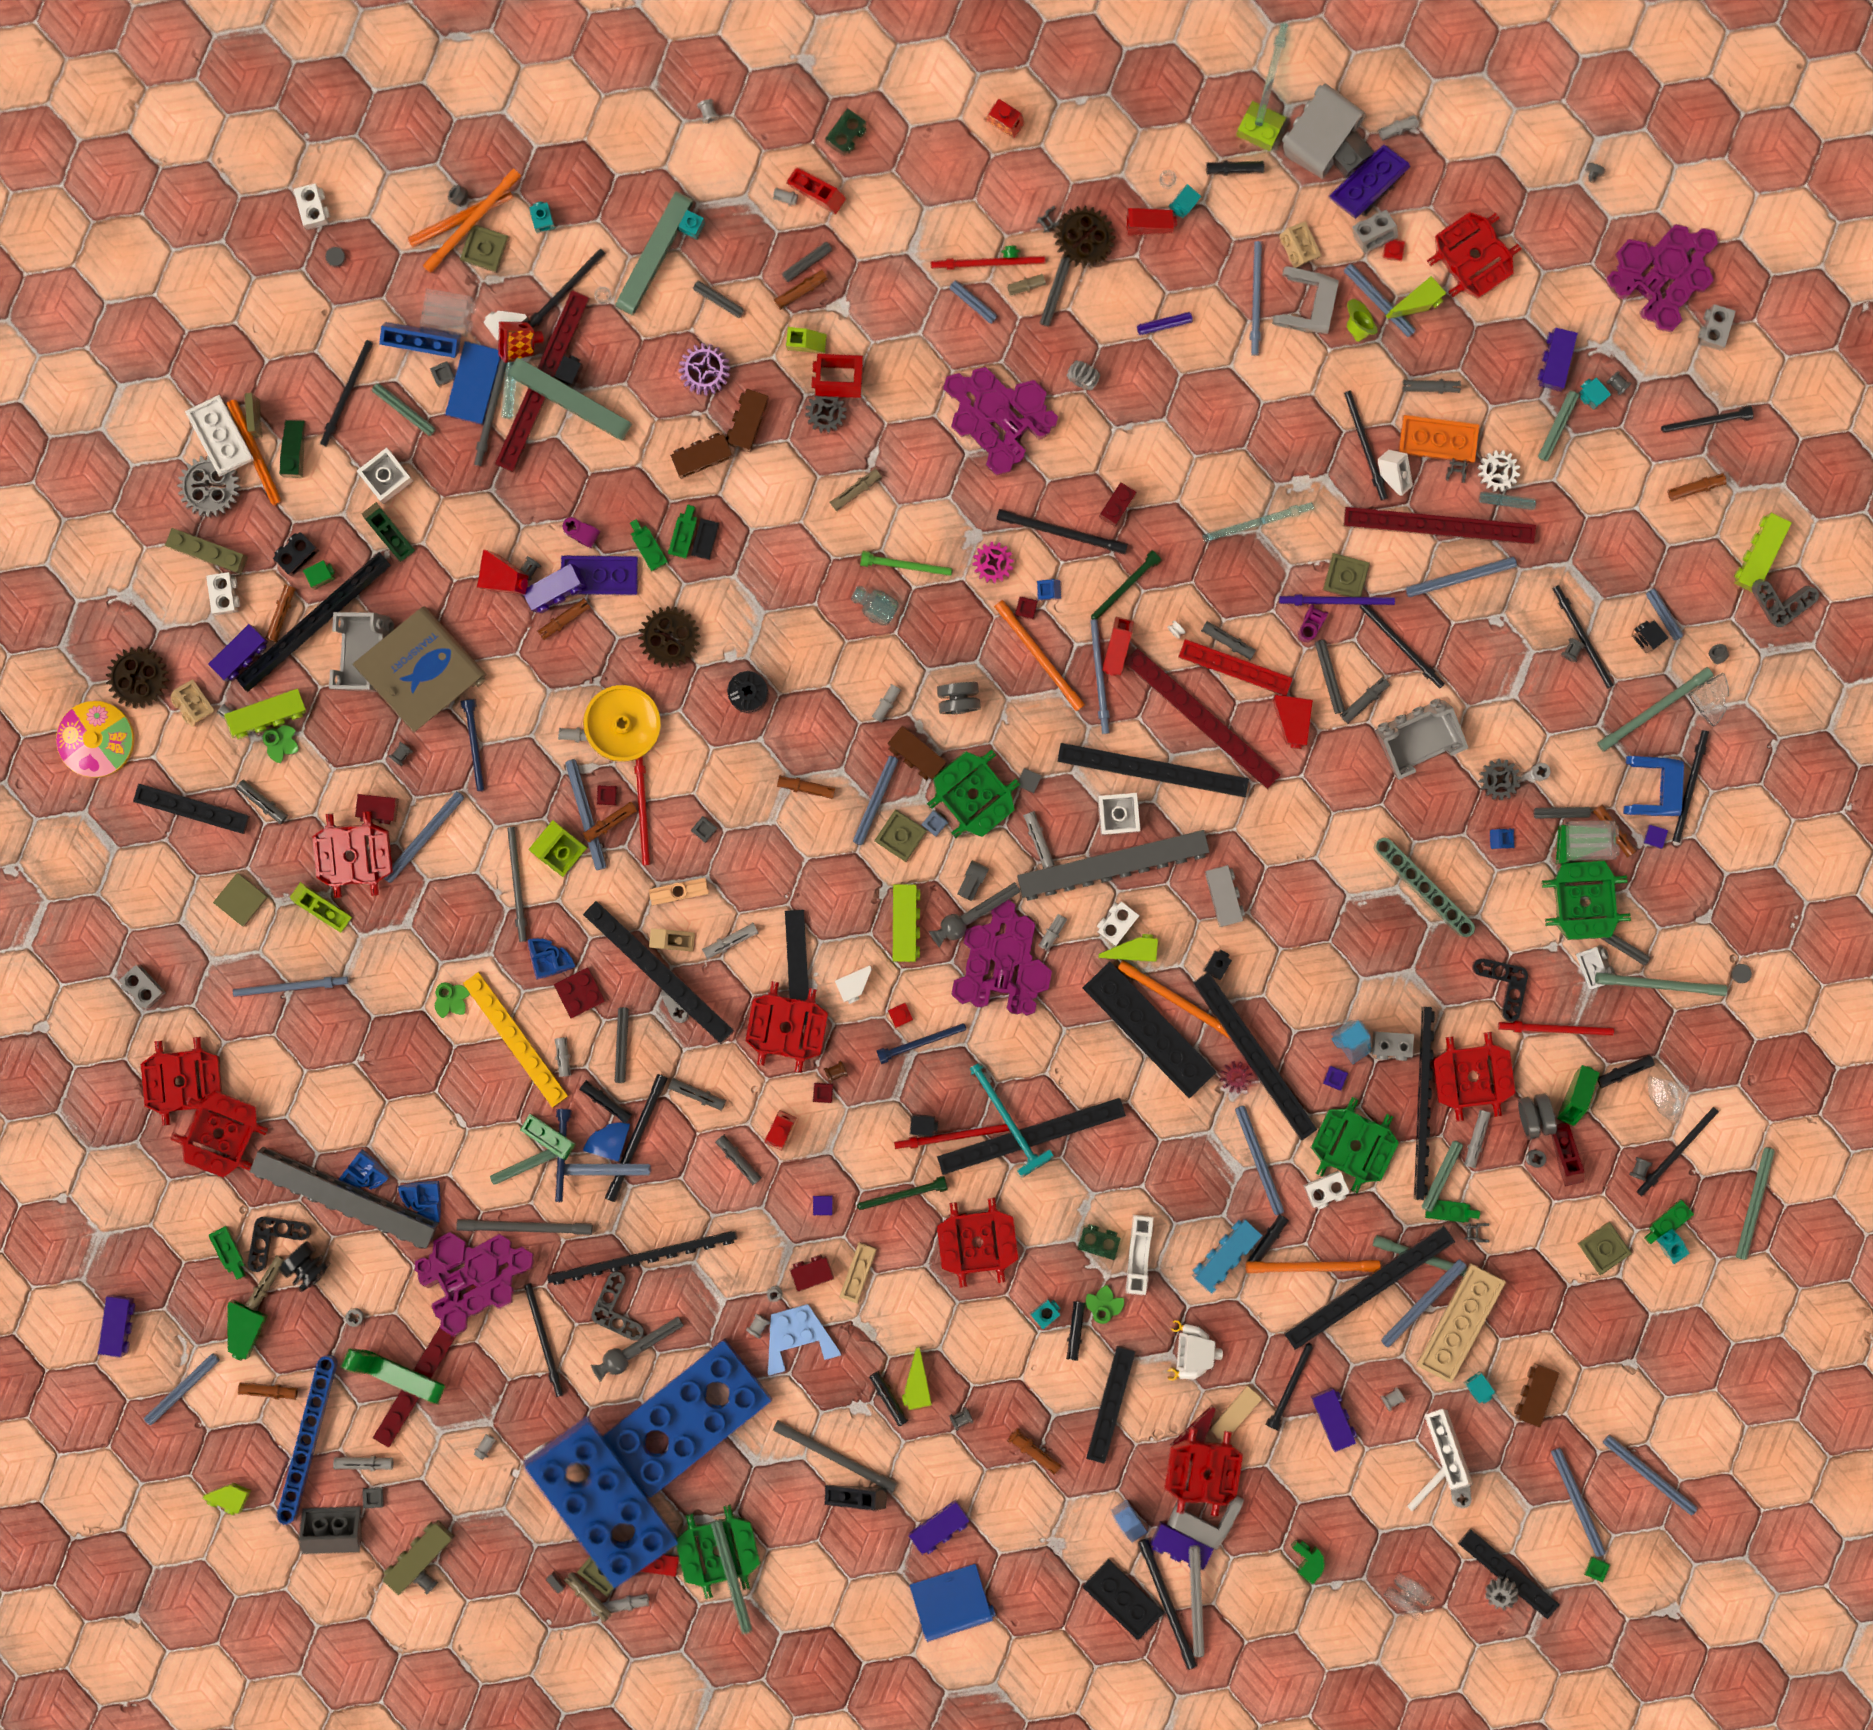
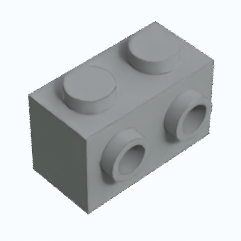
M1373 1031L1372 1055H1377L1376 1059H1388V1056H1396V1060L1407 1061V1057H1413L1414 1034Z

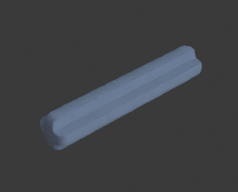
M955 280L950 285V290L986 321L993 323L996 320L997 315L958 281Z
M1656 589L1648 591L1646 593L1647 598L1673 640L1676 641L1682 638L1684 635Z

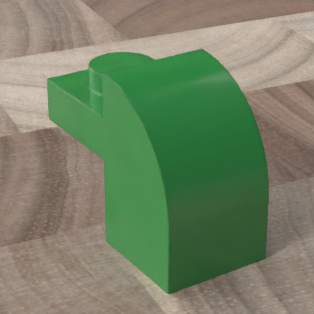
M1295 1539L1291 1547L1305 1558L1296 1571L1313 1585L1324 1570L1323 1555L1316 1546L1310 1552L1311 1547L1303 1540L1299 1543Z

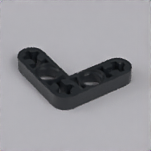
M1487 959L1475 960L1472 964V970L1476 975L1508 982L1501 1015L1506 1021H1516L1520 1016L1528 979V973L1525 968ZM1483 962V966L1490 967V963H1492L1491 975H1488V970H1482L1480 973L1476 965ZM1497 966H1502L1505 969V974L1502 977H1498L1495 974ZM1509 967L1512 968L1510 972L1518 973L1520 970L1524 977L1520 978L1519 981H1517L1515 976H1509L1510 979H1507ZM1512 989H1517L1520 992V996L1516 1000L1510 998V991ZM1508 1001L1518 1003V1006L1513 1005V1012L1516 1013L1515 1016H1511V1019L1506 1014V1010L1511 1008L1510 1004L1507 1005Z
M263 1216L258 1218L253 1229L248 1258L249 1269L253 1272H260L266 1268L272 1236L305 1240L311 1234L310 1226L304 1222ZM264 1220H266V1224L273 1225V1221H275L273 1227L274 1233L271 1232L272 1228L269 1227L262 1230V1227L259 1226V1223H262ZM280 1223H285L288 1226V1231L285 1234L278 1231ZM292 1224L295 1225L293 1229H300L303 1226L307 1233L303 1234L302 1237L299 1232H292L293 1236L290 1235ZM258 1239H263L266 1243L263 1250L258 1249L255 1245ZM254 1252L264 1253V1256L260 1255L259 1262L262 1265L258 1266V1269L253 1264V1261L257 1260L258 1254L254 1255Z

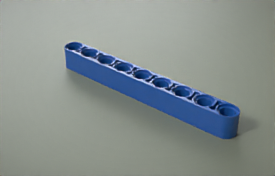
M333 1355L321 1357L316 1365L277 1512V1519L283 1525L290 1524L298 1515L337 1368V1359ZM324 1359H328L331 1362L330 1369H326L323 1366ZM319 1378L326 1380L325 1388L318 1385ZM314 1397L321 1399V1406L313 1404ZM309 1416L316 1418V1425L309 1424ZM305 1434L311 1437V1444H306L303 1441ZM300 1453L306 1456L307 1459L305 1463H302L298 1460V1455ZM294 1472L300 1473L302 1477L300 1482L294 1480ZM289 1491L296 1493V1500H291L288 1497ZM284 1510L291 1512V1519H286L283 1516Z

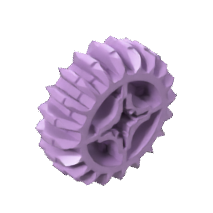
M702 343V349H698V346L694 345V352L691 349L687 350L690 356L683 354L682 357L686 362L680 361L679 364L685 368H680L679 373H685L680 377L681 380H687L684 383L685 387L691 385V392L697 388L698 395L701 394V390H704L706 396L709 389H711L712 394H715V387L721 390L720 382L724 385L727 384L723 377H730V374L725 371H729L731 368L725 365L729 362L728 358L723 359L725 353L721 352L718 354L719 347L712 351V344H709L708 349H706L705 344ZM705 355L701 362L692 363L695 358ZM711 356L719 362L720 370L710 365ZM707 363V368L710 370L705 371V373H703L702 375V370L699 369L704 368ZM689 369L699 373L698 382L690 377ZM718 376L714 381L704 384L708 377Z

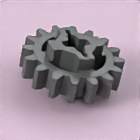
M815 396V400L809 399L811 406H806V410L810 412L805 414L807 418H811L807 421L808 424H814L813 430L820 428V433L826 429L827 433L830 434V429L832 428L837 431V425L843 426L841 419H846V416L842 414L846 412V408H841L844 405V401L838 402L839 397L833 398L828 396ZM827 400V401H831V402H833V403H832V404H827V403H824V401ZM817 405L818 412H816L815 415H813V410ZM826 409L829 411V416L823 414L822 410ZM837 410H839L838 417L836 420H834V413H836ZM824 421L827 422L828 425H823L818 422Z
M1496 759V764L1490 761V767L1484 765L1483 769L1485 772L1479 773V775L1483 776V779L1478 780V782L1484 785L1480 789L1487 790L1485 796L1492 794V800H1495L1498 796L1499 800L1502 801L1504 795L1509 799L1511 798L1510 792L1516 794L1517 792L1514 788L1520 787L1517 780H1520L1521 777L1516 776L1519 769L1513 770L1515 764L1507 765L1508 760H1504L1501 763L1500 759ZM1495 767H1503L1504 770L1498 772V771L1494 770L1493 768H1495ZM1510 774L1512 776V783L1509 782ZM1504 775L1502 782L1495 785L1498 780L1497 777ZM1488 776L1490 777V780H1491V784H1490V785L1488 784V781H1487ZM1498 788H1503L1506 791L1496 792L1495 790H1497Z

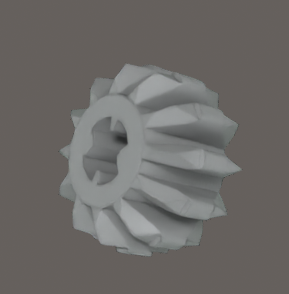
M1075 361L1070 366L1066 375L1074 385L1084 390H1093L1100 378L1098 371L1083 361Z
M1499 1576L1497 1581L1492 1579L1490 1584L1486 1586L1485 1598L1489 1599V1605L1495 1604L1496 1610L1499 1607H1502L1504 1611L1507 1607L1512 1608L1518 1600V1588H1514V1582H1508V1577L1502 1580Z

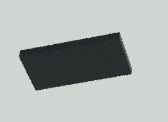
M1109 1558L1082 1585V1588L1137 1640L1165 1613Z

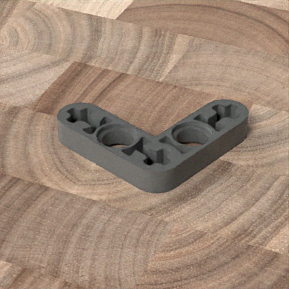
M1758 579L1752 585V592L1771 624L1777 627H1783L1812 606L1819 598V592L1816 588L1804 586L1781 603L1769 582ZM1761 585L1764 586V587H1763V590H1764L1765 593H1767L1766 595H1765L1764 593L1760 592V590H1761ZM1773 598V606L1767 608V601ZM1793 602H1797L1798 606L1796 610L1791 611V604Z
M614 1271L609 1275L591 1314L592 1320L596 1324L630 1340H639L644 1334L643 1326L613 1311L626 1281L625 1275L622 1272ZM619 1275L622 1283H618L615 1289H618V1292L607 1288L608 1285L612 1287L614 1283L612 1276L616 1277ZM606 1292H611L614 1295L613 1302L606 1303L603 1295ZM603 1310V1315L609 1317V1314H612L609 1325L605 1324L607 1321L605 1318L598 1320L595 1312ZM615 1318H620L623 1321V1326L619 1329L615 1328L612 1324ZM627 1322L630 1323L628 1327L634 1329L637 1326L640 1335L636 1334L634 1337L632 1336V1331L628 1329L626 1330V1333H624L623 1330L625 1329Z

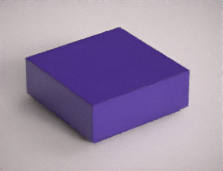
M1648 825L1643 843L1663 849L1668 830Z
M1329 1066L1323 1084L1341 1091L1348 1073Z
M813 1196V1215H833L832 1196Z

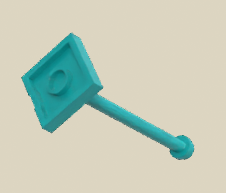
M977 1063L970 1068L971 1075H976L1028 1158V1163L1017 1170L1023 1178L1052 1160L1054 1156L1050 1149L1040 1156L1034 1155L982 1072L983 1065L981 1066L980 1063Z

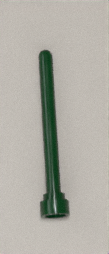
M1151 550L1146 555V561L1091 615V619L1098 620L1151 566H1157L1162 559Z
M944 1176L936 1177L937 1179L933 1180V1183L860 1202L857 1204V1208L864 1210L933 1190L944 1192L948 1190Z

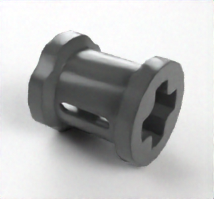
M1619 370L1606 382L1618 391L1617 394L1619 396L1632 384L1620 375Z
M527 556L526 562L519 570L528 575V580L531 581L532 575L541 565Z
M1570 638L1568 640L1570 643L1565 652L1561 653V656L1576 663L1577 656L1585 645L1576 639Z
M400 741L397 749L388 757L402 767L404 760L409 754L413 753V750Z
M1531 1150L1527 1153L1526 1162L1528 1165L1539 1168L1546 1163V1156L1542 1151ZM1534 1154L1540 1156V1158L1537 1159L1538 1163L1532 1161V1159H1534Z
M1636 1157L1635 1160L1637 1162L1629 1175L1645 1181V1175L1649 1166H1652V1163Z
M964 1407L963 1411L955 1415H949L956 1431L959 1430V1427L969 1422L971 1424L974 1423L967 1407Z
M424 1569L415 1578L413 1583H417L427 1595L437 1585L438 1581H434L426 1574Z

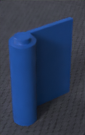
M976 1564L909 1585L926 1642L992 1622L993 1617L996 1616L993 1605H988Z

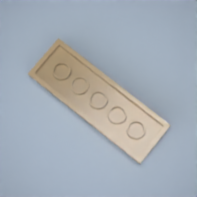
M1470 1263L1416 1365L1452 1383L1505 1285V1280Z

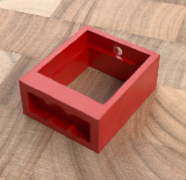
M817 353V361H813V373H816V377L812 376L811 388H815V396L861 398L863 355ZM822 367L854 369V382L821 381Z

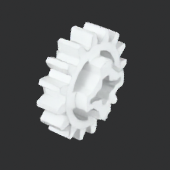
M1495 450L1493 456L1488 453L1486 455L1487 459L1483 458L1481 460L1484 465L1478 466V469L1482 470L1478 477H1483L1480 483L1486 482V489L1493 487V492H1495L1499 488L1500 492H1503L1505 487L1508 490L1511 488L1510 483L1516 484L1517 481L1514 477L1520 476L1516 472L1520 466H1515L1514 464L1517 459H1510L1511 453L1505 456L1504 450L1500 454ZM1498 459L1504 460L1506 463L1499 462ZM1488 464H1489V467H1490V472H1489V474H1487V466H1488ZM1505 467V469L1502 470L1501 474L1498 473V474L1492 475V474L1495 473V471H1496L1497 469H1500V468L1502 469V468ZM1511 468V476L1509 478L1507 473L1508 469ZM1491 480H1497V481H1499L1500 483H1495V482H1493V481H1491Z

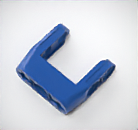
M1626 756V765L1661 769L1659 805L1633 804L1624 806L1623 814L1680 816L1683 799L1684 762L1669 758Z

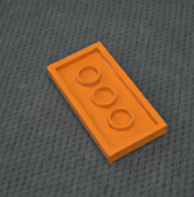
M1403 415L1398 452L1407 453L1412 456L1451 461L1454 458L1455 461L1459 462L1466 460L1467 463H1475L1479 424Z

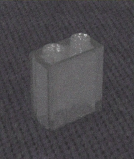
M426 288L420 327L468 337V332L471 333L473 321L470 320L471 315L475 313L476 302H474L472 296Z
M1616 821L1566 822L1567 861L1617 859L1616 856H1619V844H1616V836L1619 835V827L1616 825Z

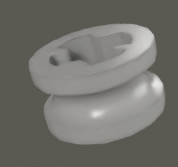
M358 1308L350 1309L345 1316L346 1323L352 1327L358 1326L364 1319L363 1312ZM350 1313H353L354 1315L358 1314L359 1317L357 1318V1320L359 1321H351L350 1317L352 1315H350Z

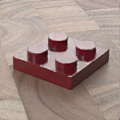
M589 967L553 984L570 1019L606 1002Z

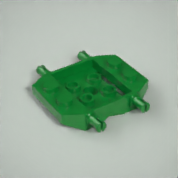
M992 749L980 757L965 751L933 778L935 797L927 805L933 809L937 804L943 802L960 825L951 832L955 838L966 831L983 837L1014 811L1011 793L1021 784L1015 779L1009 785L1004 786L987 765L996 756ZM971 788H975L978 791V795L974 799L968 797V791ZM997 794L999 795L995 801L970 821L969 818Z
M1605 861L1561 864L1553 880H1542V888L1553 887L1557 903V917L1545 918V926L1557 925L1567 940L1611 938L1617 923L1631 921L1630 913H1617L1615 885L1627 883V875L1615 876ZM1602 881L1603 883L1592 885L1565 886V883ZM1581 897H1587L1590 900L1589 906L1584 907L1580 904ZM1606 917L1599 919L1568 920L1574 918Z
M1351 1097L1345 1109H1328L1310 1148L1320 1160L1316 1174H1320L1323 1177L1329 1166L1339 1169L1355 1177V1182L1350 1190L1358 1193L1362 1183L1382 1180L1399 1142L1391 1130H1389L1391 1121L1394 1118L1393 1116L1386 1113L1380 1125L1355 1113L1354 1109L1359 1100ZM1345 1120H1348V1123H1347V1125H1346V1127H1345V1129H1344V1131H1343V1133H1342V1136H1341V1138H1340V1140H1339V1142H1338V1144H1337V1146H1336V1148H1335V1150H1334V1152H1333V1155H1330V1152H1331V1150H1332V1148H1333V1146H1334V1144H1335V1141H1336V1139H1337V1137H1338V1135H1339V1133H1340V1131H1341V1129H1342V1127H1343V1125H1344ZM1378 1135H1379L1378 1141H1377V1143H1376V1145H1375V1147H1374V1149H1373V1151H1372V1153H1371V1155H1370V1157H1369V1160H1368V1162H1367V1164H1366L1364 1170H1362L1363 1167H1364V1165H1365V1163H1366V1161H1367V1159H1368V1156H1369V1154H1370V1152H1371V1150H1372V1148H1373V1146H1374V1144H1375V1142H1376V1139H1377V1137H1378ZM1353 1140H1358L1361 1144L1360 1149L1357 1151H1353L1350 1147Z
M731 1505L723 1506L726 1517L721 1521L737 1577L741 1580L742 1590L750 1589L749 1574L761 1564L751 1521L733 1515ZM692 1513L690 1516L688 1514L685 1515L688 1529L677 1538L678 1544L676 1545L685 1583L702 1587L705 1599L712 1598L711 1584L727 1581L720 1556L715 1555L713 1552V1548L717 1544L711 1523L697 1525L695 1524L694 1514ZM730 1528H732V1532H733V1536H734V1540H735V1545H736V1549H737V1553H738V1557H739L740 1566H739V1564H738V1559H737V1555H736V1551H735L734 1542H733V1538H732V1534H731ZM696 1536H698L706 1574L703 1573L702 1564L695 1539Z

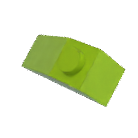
M1430 276L1392 308L1386 317L1390 319L1424 312L1432 306L1436 308L1443 302L1442 297L1446 292Z
M302 882L299 883L289 897L296 905L340 933L352 918Z
M1142 934V938L1138 937L1098 954V958L1156 962L1158 939H1155L1154 935Z
M920 1346L915 1349L905 1387V1394H902L904 1406L908 1405L909 1410L931 1405Z

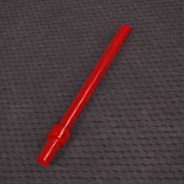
M1045 256L964 260L946 258V260L931 261V269L946 268V270H954V268L1045 264Z
M642 756L635 760L634 774L637 776L642 866L650 865L644 781L646 767L643 765Z
M1514 1021L1513 1023L1498 1022V1030H1513L1515 1033L1533 1031L1614 1035V1028L1522 1023V1021Z
M1007 1124L933 1135V1137L917 1138L915 1136L909 1137L908 1140L896 1141L894 1145L895 1149L907 1147L913 1149L918 1148L920 1145L1007 1132L1009 1128Z

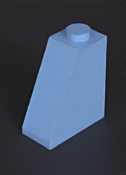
M1128 1500L1111 1509L1114 1519L1131 1543L1148 1533Z

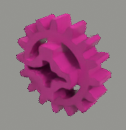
M990 542L989 547L984 543L983 550L977 549L979 555L973 556L977 562H973L972 566H977L974 573L980 572L979 579L985 577L986 583L992 579L993 584H996V579L1003 582V576L1009 577L1007 571L1013 570V567L1009 566V564L1014 563V560L1009 559L1012 553H1006L1007 546L1000 548L999 542L997 546ZM991 550L998 551V552H1000L1001 554H1000V555L993 554ZM985 554L986 560L980 565L981 557ZM990 557L994 561H998L996 563V568L993 565H988L990 563ZM1006 561L1005 569L1001 571L1000 565ZM984 571H992L995 575H989Z

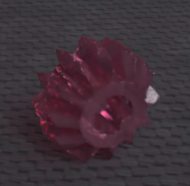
M1231 1061L1232 1068L1225 1064L1224 1067L1228 1071H1220L1225 1077L1220 1078L1219 1081H1226L1222 1086L1224 1089L1230 1085V1093L1233 1092L1234 1087L1237 1093H1240V1086L1243 1090H1247L1244 1083L1251 1084L1252 1082L1246 1080V1077L1252 1076V1073L1245 1074L1249 1067L1245 1066L1241 1069L1243 1062H1239L1236 1068L1235 1061ZM1232 1073L1240 1074V1077H1238L1240 1078V1080L1238 1082L1235 1080H1231V1078H1233L1231 1076Z

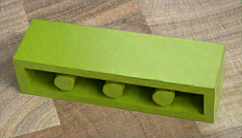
M1773 513L1762 517L1759 522L1761 528L1751 539L1752 547L1750 551L1747 550L1742 558L1744 563L1735 572L1734 577L1736 580L1734 584L1752 592V585L1756 580H1765L1792 522Z
M298 689L226 713L224 714V719L232 739L237 737V740L247 737L250 732L260 733L265 731L267 726H280L285 723L284 720L302 718L306 709Z
M893 884V962H916V958H920V946H916V939H920V927H916V920H920V908H916V900H920V889H916V885Z

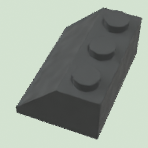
M1351 130L1333 156V162L1346 178L1375 152L1357 131L1353 132Z
M361 1507L304 1508L302 1510L298 1539L302 1554L360 1552L362 1539Z

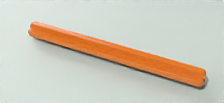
M508 189L489 210L513 199L511 191ZM483 201L409 236L408 241L410 245L415 247L464 223Z
M236 399L227 402V406L254 459L252 462L271 504L277 505L282 500L253 435L247 431V422Z

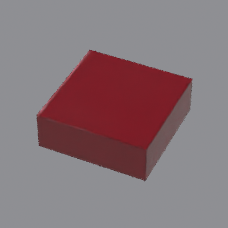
M1019 596L1015 616L1033 620L1038 601Z
M597 785V805L616 806L617 786Z
M814 1083L813 1102L832 1103L833 1084Z

